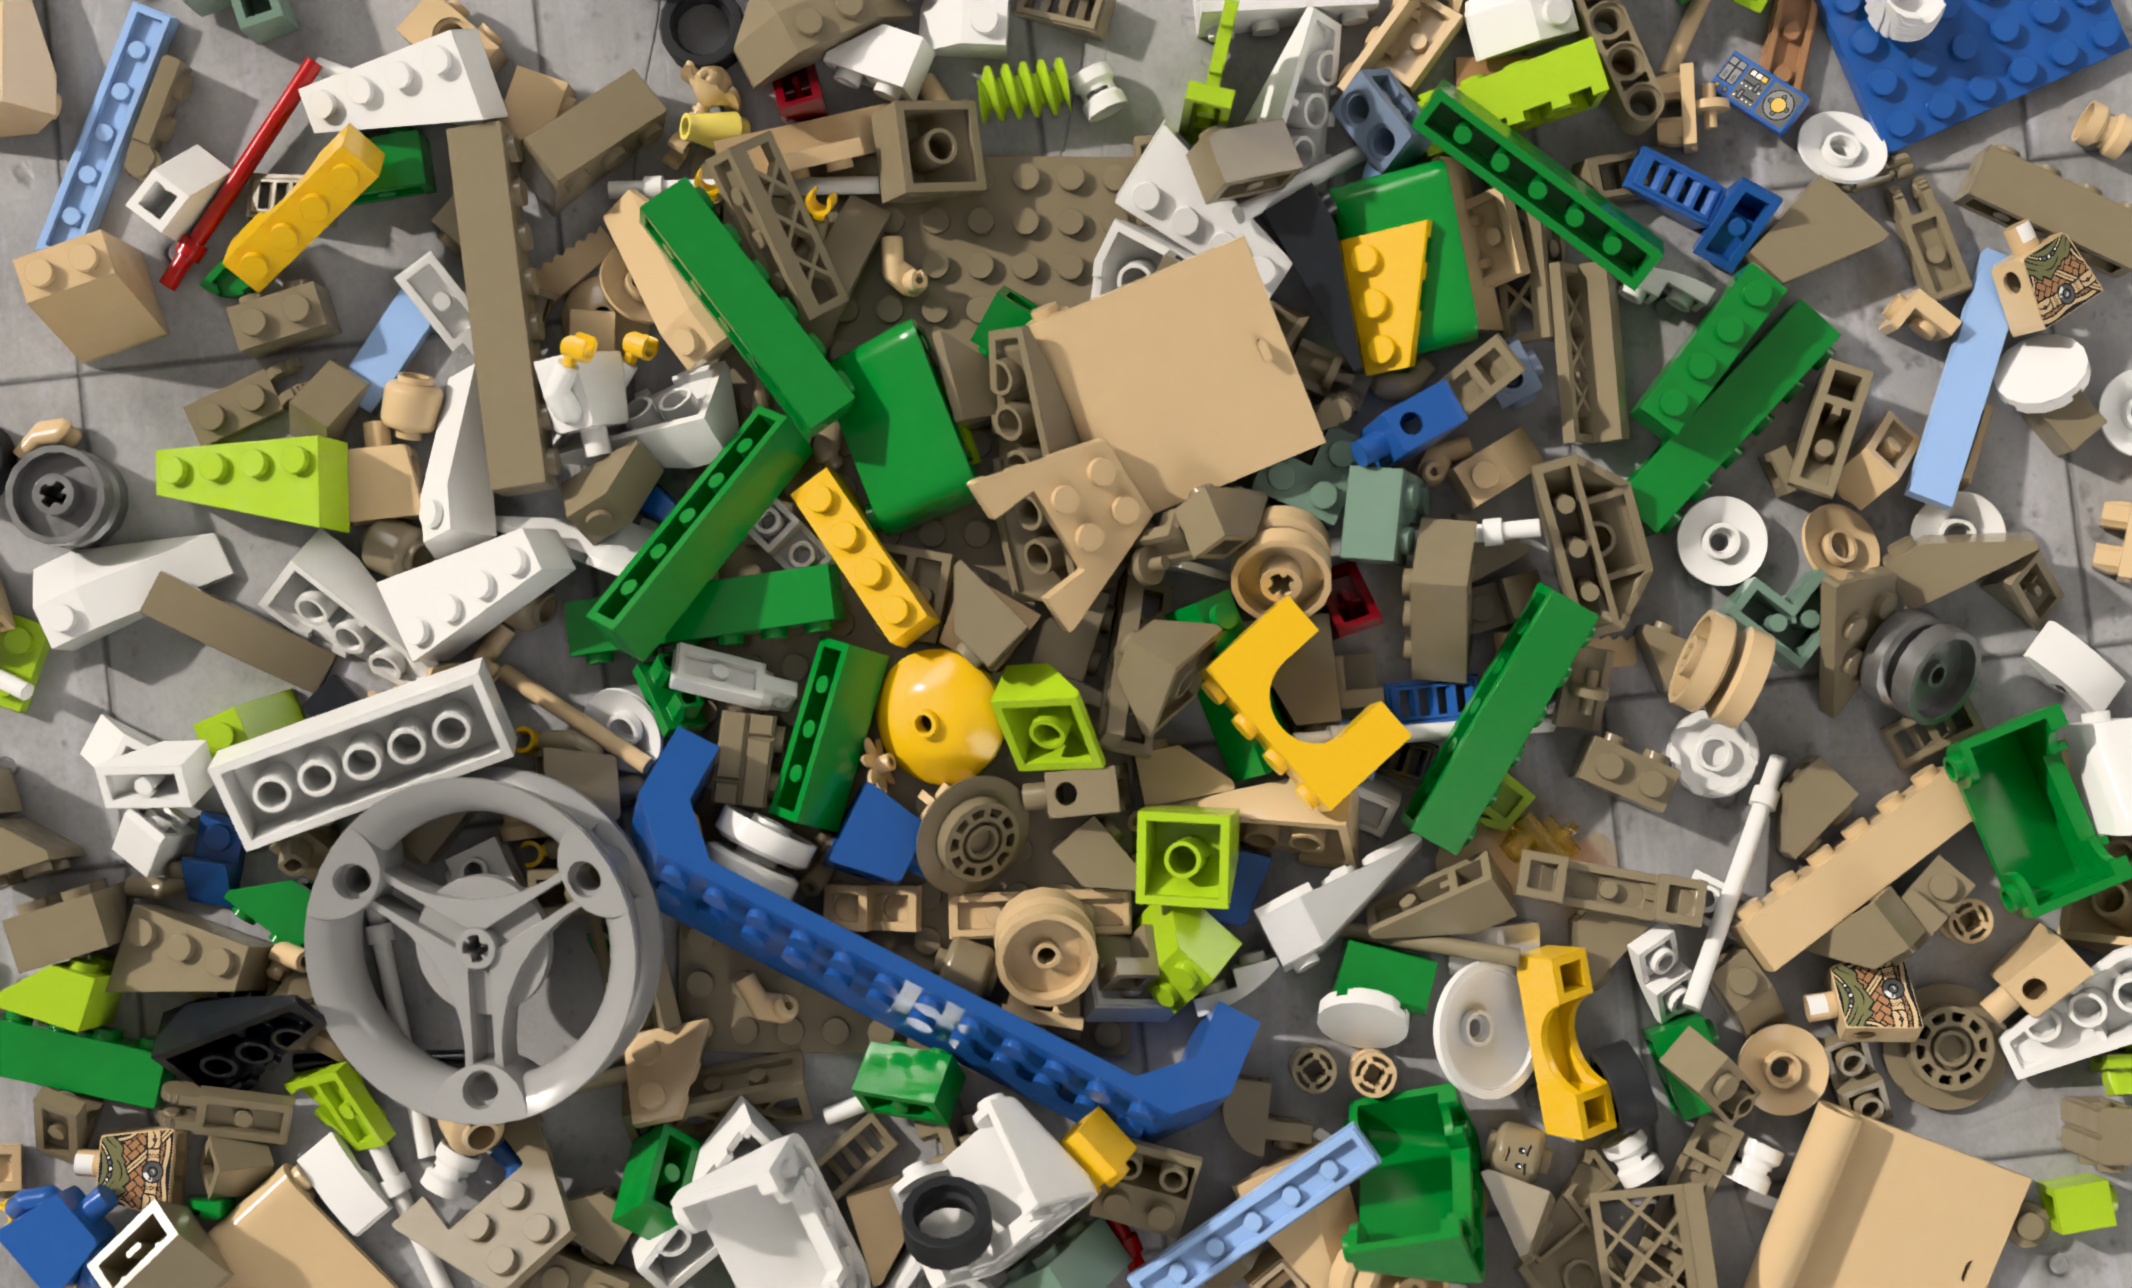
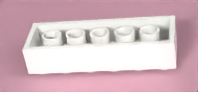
M483 657L218 750L207 770L246 852L369 809L387 796L410 786L436 779L456 778L512 758L515 754L518 738Z

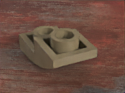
M1837 1033L1818 1039L1827 1054L1829 1062L1828 1082L1837 1105L1882 1122L1893 1118L1884 1080L1875 1071L1868 1042L1840 1041Z

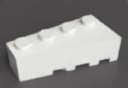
M1193 0L1197 38L1208 37L1210 42L1216 41L1225 0ZM1238 0L1240 2L1231 39L1235 37L1236 33L1253 32V36L1264 37L1277 34L1280 31L1279 28L1297 26L1307 7H1315L1333 20L1342 21L1344 26L1360 25L1368 22V17H1374L1379 0Z
M477 28L448 30L298 89L314 133L339 132L349 123L357 130L509 117Z
M1165 117L1119 190L1115 203L1196 255L1244 235L1270 299L1293 265L1282 243L1258 216L1242 224L1234 220L1232 208L1243 202L1240 198L1206 205L1186 157V154L1192 147Z
M521 528L376 582L412 661H449L576 570L557 529Z
M741 1095L699 1149L691 1183L765 1144L783 1137V1135ZM677 1225L649 1241L635 1233L629 1240L636 1270L655 1288H679L719 1254L707 1229L698 1233H689L684 1227Z

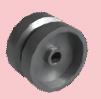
M65 445L42 446L25 454L12 468L5 486V502L13 524L28 538L46 545L60 546L67 549H88L108 541L122 527L128 511V488L120 471L105 458Z
M1906 608L1892 614L1885 620L1867 643L1861 659L1859 679L1863 691L1873 700L1889 708H1896L1904 716L1921 725H1936L1949 719L1959 710L1973 691L1980 673L1982 655L1978 641L1971 634L1953 625L1943 624L1936 617L1919 609Z

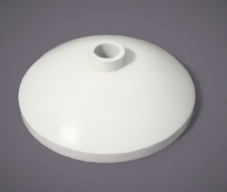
M1476 961L1468 964L1450 979L1438 1001L1433 1026L1436 1055L1448 1080L1459 1091L1468 1096L1489 1100L1503 1098L1520 1088L1534 1070L1517 971L1514 966L1485 961Z

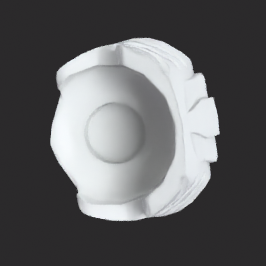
M1865 0L1867 4L1864 6L1869 16L1867 19L1876 32L1879 31L1885 38L1890 37L1892 40L1911 42L1923 39L1934 30L1945 11L1946 3L1944 0Z

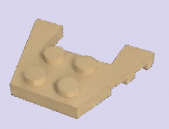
M1096 438L1047 454L1044 458L1025 464H1017L986 477L980 476L966 483L987 517L994 520L1030 494L1077 566V570L1041 597L1061 630L1068 633L1076 628L1153 516V513L1109 443L1103 438Z

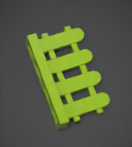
M1225 0L1206 83L1193 80L1188 81L1178 133L1191 147L1198 142L1199 135L1204 130L1216 125H1224L1226 128L1236 90L1220 87L1240 2L1238 0Z

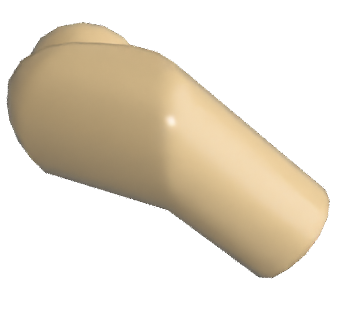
M504 623L499 624L487 633L470 660L483 657L493 682L498 679L501 673L500 666L495 662L517 633L512 627Z

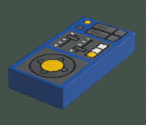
M1736 50L1710 82L1716 84V97L1728 98L1731 107L1781 139L1810 103L1807 95Z

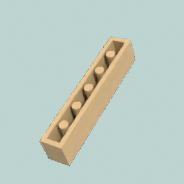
M1930 764L1916 772L1910 778L1913 783L1902 793L1897 790L1883 797L1875 805L1878 809L1877 812L1867 819L1860 817L1846 825L1840 831L1843 837L1835 844L1830 846L1827 843L1816 848L1805 858L1808 862L1806 866L1796 873L1791 870L1782 874L1770 884L1773 891L1761 900L1758 897L1752 898L1736 909L1735 914L1737 918L1731 922L1728 930L1738 944L1747 949L1762 971L1776 972L1973 821L1957 783H1953L1949 779L1943 766L1935 767L1934 764Z

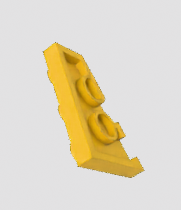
M1423 220L1340 240L1366 376L1415 367L1422 313L1419 306L1422 282L1426 280L1428 263L1425 262L1428 237H1431L1433 220Z

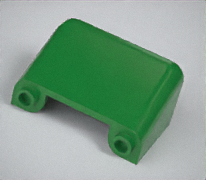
M1444 161L1427 162L1328 188L1329 193L1340 210V213L1333 218L1339 226L1341 240L1423 220H1433L1431 237H1428L1425 262L1428 263L1426 280L1422 282L1419 306L1422 313L1416 356L1464 347L1476 342L1479 337L1477 315L1450 180Z
M914 319L894 326L829 362L835 371L838 369L844 371L855 387L853 395L856 398L851 411L839 418L838 422L870 503L864 505L868 520L874 530L881 528L884 534L889 537L977 502L966 483L971 479L982 476L981 474L978 475L973 462L969 463L974 461L971 452L967 450L959 427L955 423L952 409L935 369L937 368L936 363L927 354V352L932 350L924 328Z
M2060 703L2028 710L1955 742L1947 747V757L1943 758L1944 770L1953 783H1957L2001 885L1999 896L2004 907L2010 913H2016L2024 919L2039 917L2132 879V867L2127 855L2117 858L2111 856L2103 847L2110 843L2107 834L2096 835L2060 751L2067 749L2068 745L2065 739L2057 741L2056 735L2059 728L2069 723Z
M1452 1083L1388 1093L1381 1098L1365 1097L1349 1100V1119L1343 1121V1127L1355 1121L1381 1157V1164L1360 1177L1359 1222L1351 1223L1348 1227V1234H1343L1341 1240L1346 1262L1353 1263L1355 1269L1360 1272L1463 1285L1484 1282L1486 1271L1482 1176L1480 1174L1482 1172L1481 1149L1475 1124L1460 1091Z

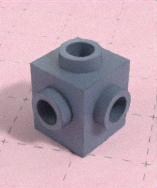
M1512 335L1504 339V341L1527 370L1487 400V403L1495 399L1502 409L1510 406L1512 410H1516L1536 399L1534 392L1543 388L1538 376L1545 373L1534 350L1531 349L1525 352L1519 339Z

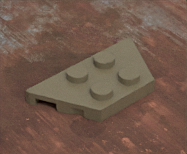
M1884 566L1872 567L1865 572L1859 570L1848 572L1846 579L1841 581L1832 576H1827L1821 580L1819 711L1832 718H1835L1861 685L1859 679L1860 665L1867 643L1877 628L1895 613L1898 601L1896 595L1897 573Z

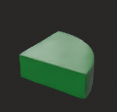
M224 257L199 284V286L210 293L229 299L241 298L256 292L222 265Z
M190 1194L188 1196V1208L194 1216L200 1214V1217L205 1220H220L236 1207V1197L209 1200L207 1194Z

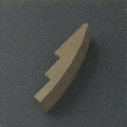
M163 571L159 572L139 611L193 639L311 693H314L325 683L339 656L261 615L253 614L213 593H207Z

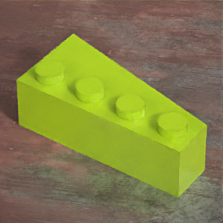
M1593 36L1556 48L1530 60L1524 59L1505 66L1503 70L1488 76L1483 73L1462 80L1459 83L1460 86L1456 87L1517 133L1596 108L1610 89ZM1435 89L1424 92L1416 97V103L1420 108H1422ZM1432 143L1423 154V159L1427 163L1432 162L1431 159L1434 157H1448L1451 155Z
M316 435L156 450V495L350 533L348 443Z

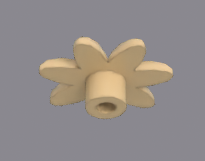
M865 738L864 748L866 755L861 756L860 760L865 767L871 768L867 774V782L876 784L880 790L887 794V784H895V780L890 772L896 769L895 757L892 753L883 754L881 738L876 739L874 744L870 738Z

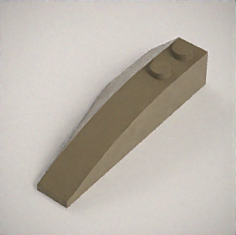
M1029 326L989 331L990 390L997 395V410L995 414L991 415L992 433L998 434L999 457L993 459V474L1001 472L1005 468L1017 464H1025L1044 458L1047 454L1081 444L1067 403ZM1030 494L996 519L1013 598L1017 602H1043L1041 597L1077 570L1076 564ZM1114 573L1101 592L1116 585Z

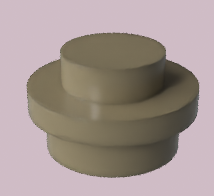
M2023 1201L2008 1239L2023 1248H2033L2043 1243L2050 1232V1219L2046 1211L2033 1202Z

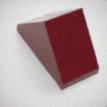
M815 63L773 82L777 107L784 126L829 116Z
M1349 561L1331 567V592L1322 609L1324 614L1329 613L1333 640L1383 624L1382 615L1356 563Z

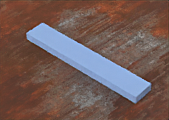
M132 2L35 251L98 230L125 162L124 159L127 157L126 153L132 140L133 131L162 56L168 53L180 23L176 17L140 3Z
M1986 248L1980 253L1971 281L1973 289L1968 291L1960 315L1962 323L1955 331L1903 494L1944 511L1953 507L2009 329L1991 274L1992 267L2008 257V255L1990 248Z
M1352 1121L1130 1272L1127 1276V1281L1132 1288H1197L1381 1164V1157L1355 1121Z

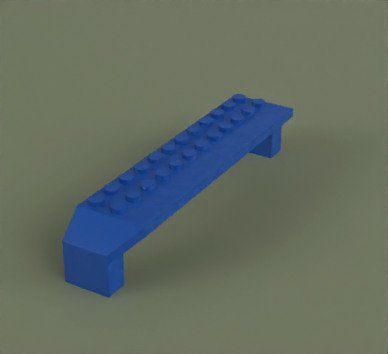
M678 726L640 789L630 831L633 845L640 851L651 882L654 885L662 913L928 1048H941L950 1052L956 1061L965 1067L1076 1123L1100 1106L1127 1137L1155 1143L1204 1121L1231 1095L1260 1021L1219 1001L1193 1029L1178 1063L1134 1076L711 861L694 814V809L710 783L719 746Z

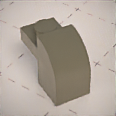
M1940 855L1899 896L1926 930L1914 943L1918 950L1944 924L1949 915L1976 886Z
M1239 1074L1231 1095L1220 1104V1110L1230 1137L1240 1148L1250 1154L1264 1157L1266 1139H1272V1146L1289 1150H1298L1300 1143L1312 1144L1314 1126L1310 1119L1269 1114L1272 1083L1268 1077Z

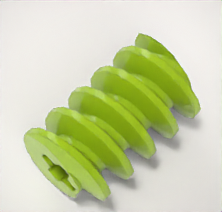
M1061 57L1055 58L1052 71H1049L1043 59H1038L1034 73H1031L1025 61H1020L1017 75H1013L1007 63H1002L999 77H995L991 67L985 65L981 79H977L982 125L987 124L990 110H994L999 122H1005L1008 108H1012L1017 120L1023 119L1026 106H1030L1035 118L1041 117L1044 104H1048L1053 116H1058L1061 102H1065L1071 112L1067 68Z

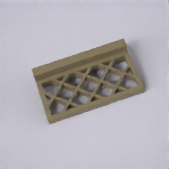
M1703 1182L1588 1193L1601 1288H1612L1610 1277L1620 1284L1619 1288H1632L1629 1284L1645 1264H1648L1668 1280L1662 1288H1671L1672 1285L1676 1288H1685L1676 1281L1683 1271L1687 1288H1718ZM1673 1194L1676 1214L1663 1229L1642 1211L1654 1196ZM1645 1197L1638 1208L1627 1200ZM1620 1200L1634 1212L1618 1233L1602 1222L1601 1201ZM1639 1216L1661 1233L1645 1254H1642L1622 1238ZM1676 1223L1678 1226L1679 1240H1677L1674 1236H1672L1669 1233L1676 1225ZM1603 1229L1614 1237L1607 1248ZM1665 1238L1679 1247L1682 1253L1683 1261L1671 1276L1649 1259ZM1618 1242L1640 1258V1261L1624 1281L1612 1272L1608 1266L1607 1257Z

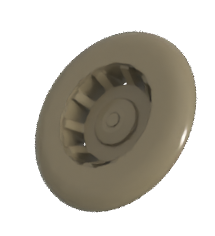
M980 775L961 780L940 794L924 815L916 840L917 861L927 881L945 893L964 895L981 891L1001 879L1019 858L1028 836L1029 811H1026L1024 808L1022 793L1015 785L1003 778Z
M1937 983L1915 990L1914 995L1922 1023L1927 1030L1922 1038L1918 1037L1916 1042H1883L1884 1061L1892 1080L1907 1097L1928 1108L1957 1110L1978 1103L1996 1088L2005 1073L2008 1060L1998 1041V1036L2007 1030L2005 1022L2003 1021L1999 1024L1979 1004L1986 997L1967 986L1954 983ZM1953 1012L1957 1013L1959 1021L1952 1020ZM1939 1015L1941 1021L1933 1023L1931 1019ZM1970 1023L1974 1026L1973 1030L1969 1027ZM1917 1045H1921V1056H1917ZM1926 1064L1931 1068V1071L1927 1073L1922 1069V1066ZM1942 1075H1947L1948 1077L1944 1082L1939 1081Z

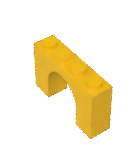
M1287 595L1278 600L1202 668L1198 674L1204 680L1201 688L1206 695L1217 705L1224 702L1235 715L1231 721L1237 730L1248 740L1255 738L1266 750L1262 756L1267 764L1280 776L1286 773L1297 785L1293 791L1298 799L1311 811L1317 808L1320 812H1327L1337 806L1409 740L1412 735L1382 701L1370 704L1336 736L1324 743L1314 744L1300 741L1289 735L1279 725L1270 704V687L1273 677L1279 667L1319 631Z

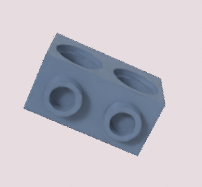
M1389 68L1359 70L1331 108L1333 114L1340 121L1344 133L1354 139L1365 153L1368 164L1380 174L1415 166L1433 143L1411 127L1416 114L1421 108Z

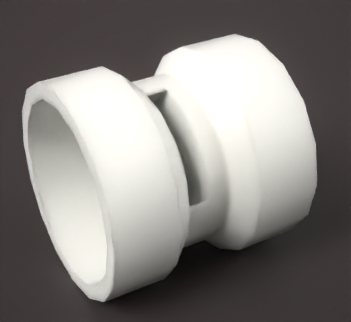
M1100 61L1077 72L1069 80L1074 94L1081 96L1084 102L1083 112L1088 123L1106 119L1122 110L1128 104L1123 90L1117 88L1113 82L1114 71L1109 61Z
M1642 1128L1627 1134L1619 1131L1608 1138L1600 1147L1609 1161L1615 1162L1618 1166L1617 1176L1626 1189L1646 1183L1664 1169V1164L1658 1154L1649 1151L1646 1145L1648 1137Z
M1744 1134L1738 1147L1739 1152L1737 1156L1740 1157L1739 1160L1732 1161L1726 1174L1723 1175L1760 1194L1766 1195L1772 1183L1767 1173L1772 1172L1773 1168L1780 1166L1785 1153Z
M442 1138L435 1151L436 1165L427 1167L420 1183L427 1190L440 1197L461 1201L468 1188L465 1178H468L470 1173L476 1172L483 1157L481 1154L474 1156L461 1155L450 1147L445 1138Z

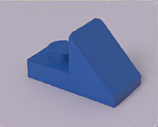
M1741 177L1726 189V193L1712 223L1703 230L1693 245V253L1732 274L1781 205L1783 198L1749 179Z
M210 811L201 812L194 856L184 857L181 862L189 901L230 908L234 907L223 897L228 890L240 888L246 850L228 814Z

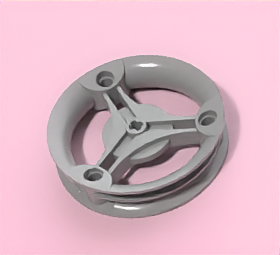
M484 767L456 778L436 779L397 791L375 803L359 815L343 831L323 861L312 887L306 912L304 954L312 996L318 1011L325 1017L327 1022L326 1029L341 1053L361 1076L386 1096L415 1112L453 1123L488 1125L521 1120L559 1104L583 1085L608 1069L626 1051L644 1025L656 997L663 964L664 934L661 911L648 870L625 832L603 809L574 788L553 778L516 768ZM467 811L501 813L537 827L559 843V872L544 882L526 888L509 878L484 873L468 875L445 886H441L421 878L403 867L404 852L401 839L421 825L445 815ZM591 864L598 870L601 884L591 877ZM366 871L371 877V883L367 878ZM563 882L574 901L547 917L537 898ZM395 888L424 904L425 908L422 912L391 895ZM582 907L596 916L606 918L610 940V970L606 991L595 1019L582 1037L559 1057L540 1067L529 1058L518 1054L517 1021L519 1005L531 998L543 985L548 976L554 953L553 933L560 924ZM371 908L387 917L416 942L418 961L426 980L440 997L456 1007L465 1047V1067L462 1069L448 1065L419 1048L399 1029L384 1009L371 982L365 961L363 947L365 909ZM492 1014L494 1053L488 1054L486 1015ZM489 1074L494 1076L497 1086L493 1083Z

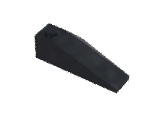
M1310 183L1268 208L1264 213L1355 373L1359 374L1365 370L1340 242V230L1333 218L1340 213V210L1327 188L1319 193L1315 185Z
M298 995L196 999L163 1012L151 1059L181 1080L194 1082L200 1088L201 1085L248 1091L258 1084L259 1077L267 1069L271 1071L281 1065L282 1057L287 1052L299 1050L327 1026V1022L322 1013Z

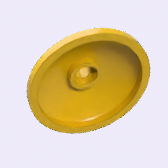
M944 648L925 649L903 658L885 676L876 701L877 729L887 753L893 754L896 764L906 773L931 784L942 785L945 782L951 785L979 774L995 758L1004 736L990 703L997 687L995 682L982 666L976 669L960 652ZM924 715L931 720V730L923 725L922 718Z

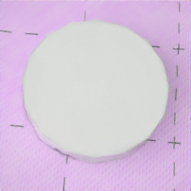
M2058 334L2038 335L2022 340L2005 351L1998 361L1993 379L2000 400L2006 405L2007 403L2013 405L2016 411L2026 414L2047 413L2072 402V396L2080 388L2082 392L2089 384L2091 367L2084 347L2073 338Z
M1706 709L1692 712L1679 720L1669 735L1666 756L1671 758L1668 766L1681 771L1677 780L1680 786L1694 795L1720 798L1731 796L1747 786L1753 777L1752 774L1755 772V767L1758 766L1760 751L1757 736L1747 721L1743 720L1736 728H1728L1709 720Z
M1359 987L1348 989L1347 995L1337 996V991H1334L1320 1000L1317 1025L1326 1036L1347 1046L1364 1049L1386 1048L1399 1044L1407 1037L1410 1014L1407 1008L1404 1011L1400 1009L1401 1002L1392 995L1378 990Z

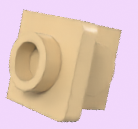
M1918 288L1905 296L1899 293L1890 301L1882 312V315L1887 319L1878 330L1887 335L1898 330L1907 319L1911 322L1909 324L1910 329L1916 335L1928 341L1933 339L1935 342L1952 336L1962 321Z

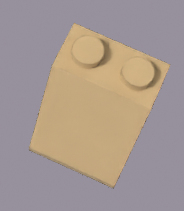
M101 229L12 260L26 303L81 363L86 364L170 335L142 251Z

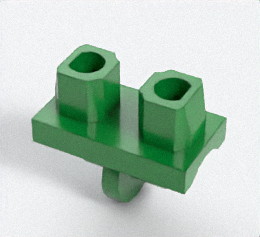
M673 652L659 654L654 662L636 664L632 671L647 704L655 713L657 725L663 738L672 737L678 726L698 733L703 732L708 725L701 710L705 703L702 696L669 688Z

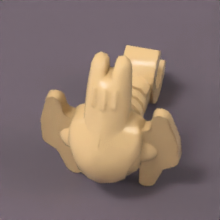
M688 60L681 70L680 79L690 85L698 101L697 104H694L693 112H690L691 114L710 113V109L721 105L724 106L727 112H740L742 102L739 93L732 86V79L724 68L705 66L698 70L692 61ZM680 132L674 133L668 140L667 145L672 148L662 160V162L677 171L686 163L694 146V142L682 140Z

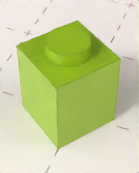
M2091 1172L2036 1182L2041 1207L2049 1216L2051 1230L2061 1235L2117 1226L2114 1211L2118 1210V1197L2108 1179Z

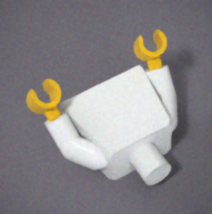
M636 331L626 334L622 343L626 354L622 357L620 351H596L597 339L579 332L574 336H567L561 341L560 352L562 355L534 362L543 398L546 402L554 430L559 435L580 433L585 459L605 456L612 452L607 428L628 422L629 413L626 388L638 369L635 365L637 359L650 361L656 356L659 349V340L657 338Z

